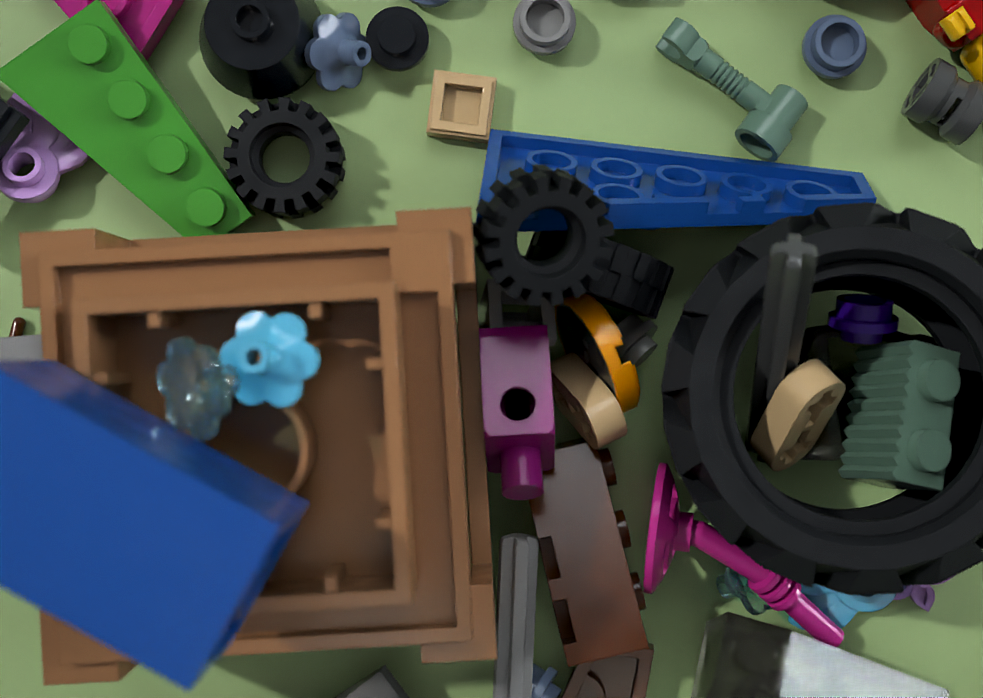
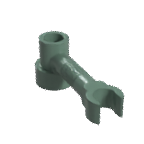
M676 17L661 36L662 39L655 46L657 50L670 61L680 64L688 70L693 69L705 79L711 80L712 84H716L717 88H721V91L731 95L732 99H735L737 103L749 111L747 116L735 131L737 141L755 157L764 161L775 162L792 140L791 129L808 108V102L805 97L796 89L784 84L777 85L773 92L769 94L752 80L749 81V78L744 77V74L739 73V70L729 66L728 62H724L723 58L709 49L708 42L699 35L692 25Z

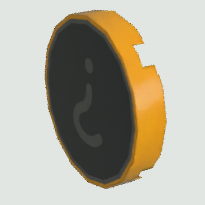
M586 293L578 298H575L573 295L564 298V304L555 306V321L565 354L574 352L586 363L614 394L623 413L637 407L641 392L638 374L631 360L621 364L616 347L623 345L622 335L607 310L594 296Z

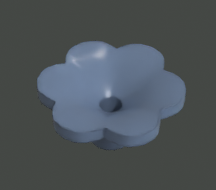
M342 12L336 16L332 14L318 16L313 24L314 38L306 44L304 54L308 66L316 70L317 84L327 91H336L340 87L354 88L358 86L362 78V67L366 66L371 59V48L366 42V37L360 33L358 18L349 12Z

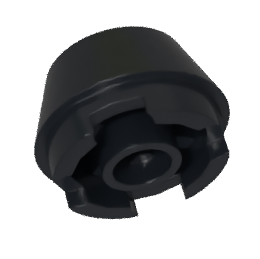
M209 0L199 30L200 50L206 67L223 87L245 98L269 100L284 97L297 91L310 80L316 71L308 66L304 54L306 44L314 38L313 24L316 18L321 15L319 8L314 0Z

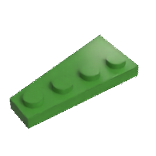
M101 0L93 1L0 68V80L183 237L230 234L256 216L248 202L236 191L237 187L229 180L226 171L105 2Z

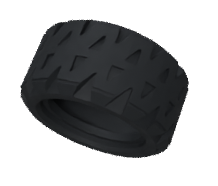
M869 202L821 206L816 208L814 213L810 215L788 216L779 219L742 240L731 254L716 263L707 272L685 303L682 315L671 336L667 349L661 385L664 431L676 471L681 476L697 509L732 546L735 544L763 568L807 587L817 584L849 595L898 594L903 592V585H933L941 583L983 562V249L980 250L975 247L965 229L957 224L913 208H905L901 213H895L877 203ZM788 234L802 235V243L815 245L817 248L818 259L811 293L829 290H849L890 298L894 301L893 304L901 307L916 318L931 334L939 347L960 352L959 374L961 384L955 396L950 434L952 453L951 459L946 466L944 488L942 491L906 489L888 500L870 506L851 509L819 507L801 502L776 489L762 475L750 458L740 437L735 418V374L744 346L754 328L761 321L771 246L774 243L786 242Z

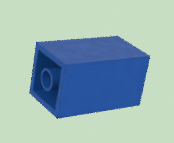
M55 360L0 361V587L185 690L190 691L234 641L310 502Z

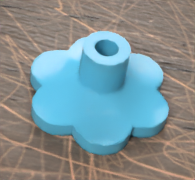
M253 311L246 313L239 319L236 327V337L223 345L219 360L223 371L233 377V393L241 403L248 406H257L267 401L275 407L286 408L293 406L301 399L304 390L303 381L316 375L319 371L321 360L317 348L306 341L307 327L299 316L287 312L270 317L263 312ZM261 353V361L258 363L257 356Z

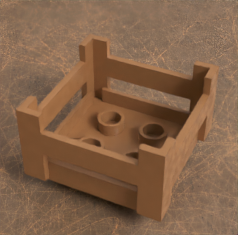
M471 207L396 211L397 225L136 240H128L95 228L19 233L23 308L40 310L43 360H55L310 502L234 641L222 656L420 645L421 664L497 659L493 558L483 426L476 260ZM455 289H456L457 319H458V337H459L460 372H461V389H462V407H463V424H464V442H465V459H466V477H467V494H468V512H469V529H470V547H471V564H472L471 567H470V549H469V532H468V514H467V497H466V479H465V462H464V444H463V426H462V409H461V391H460V374H459V356H458V339H457V321H456ZM258 311L273 317L280 313L288 312L299 316L305 322L307 327L306 341L317 348L320 353L321 363L316 375L303 381V395L293 406L286 408L275 407L267 401L257 406H248L241 403L234 396L232 389L233 377L223 371L220 366L219 355L223 345L236 337L237 323L246 313ZM261 353L257 356L258 363L261 361ZM42 609L39 610L44 686L120 681L139 664Z

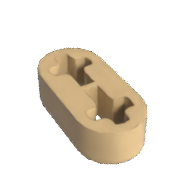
M569 352L550 361L553 401L560 412L593 449H599L626 436L627 423L614 394L577 354Z
M812 359L802 363L781 381L750 440L751 447L772 471L778 472L787 469L802 459L812 449L841 401L846 390L845 384L819 359Z

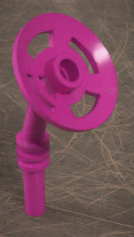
M660 462L655 480L644 569V593H654L666 575L676 551L689 553L690 546H693L747 578L749 588L757 593L763 601L767 602L775 611L784 610L825 649L832 650L838 647L844 638L843 630L801 592L802 587L800 583L763 568L735 544L733 546L729 544L714 527L704 521L693 520L694 513L681 511L674 476L668 463Z

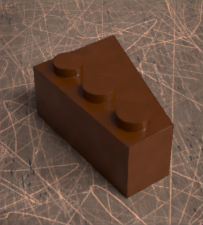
M584 438L555 444L554 468L542 471L544 493L528 501L567 665L571 667L648 649L649 646L640 611L646 609L644 594L638 573L629 572L624 553L625 548L631 547L626 518L623 510H613L608 487L617 485L610 451L608 448L593 449Z

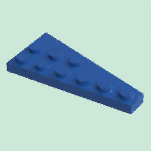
M496 129L490 130L479 202L483 199L489 203L495 195L489 187L497 179L506 185L512 181L509 174L510 171L521 167L527 173L533 172V165H546L553 171L559 168L570 173L594 190L593 194L603 200L609 210L603 216L613 223V229L644 230L675 227L770 225L788 216L813 214L816 208L821 206L875 203L877 199L864 174L860 172ZM544 209L529 215L522 222L518 232L567 231V224L560 212ZM477 212L476 223H481L482 216Z

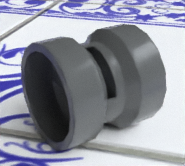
M937 58L929 64L913 85L903 103L901 114L916 123L928 121L938 127L940 137L954 145H960L974 133L983 121V82L979 80L965 81L958 77L955 66L941 58Z

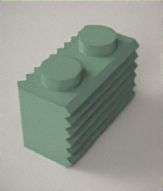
M917 340L858 348L855 354L859 360L853 364L857 373L851 377L855 386L849 390L853 399L847 403L851 413L845 417L849 426L843 430L847 439L841 443L846 452L839 456L844 464L838 469L839 474L845 479L889 489L942 491L944 488L946 466L951 459L952 453L950 434L955 396L961 384L959 374L960 352Z

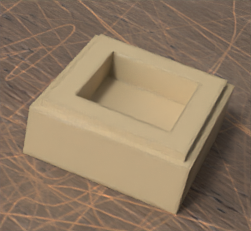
M434 69L426 129L427 136L488 144L497 78Z

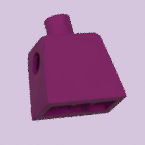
M548 325L480 328L479 347L483 426L488 472L501 473L503 497L511 500L534 499L544 493L542 471L554 468L555 422Z

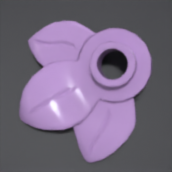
M14 93L7 102L26 115L30 121L0 161V190L13 201L39 203L54 194L62 174L83 166L90 156ZM35 163L33 170L29 174L24 176L16 175L22 167Z

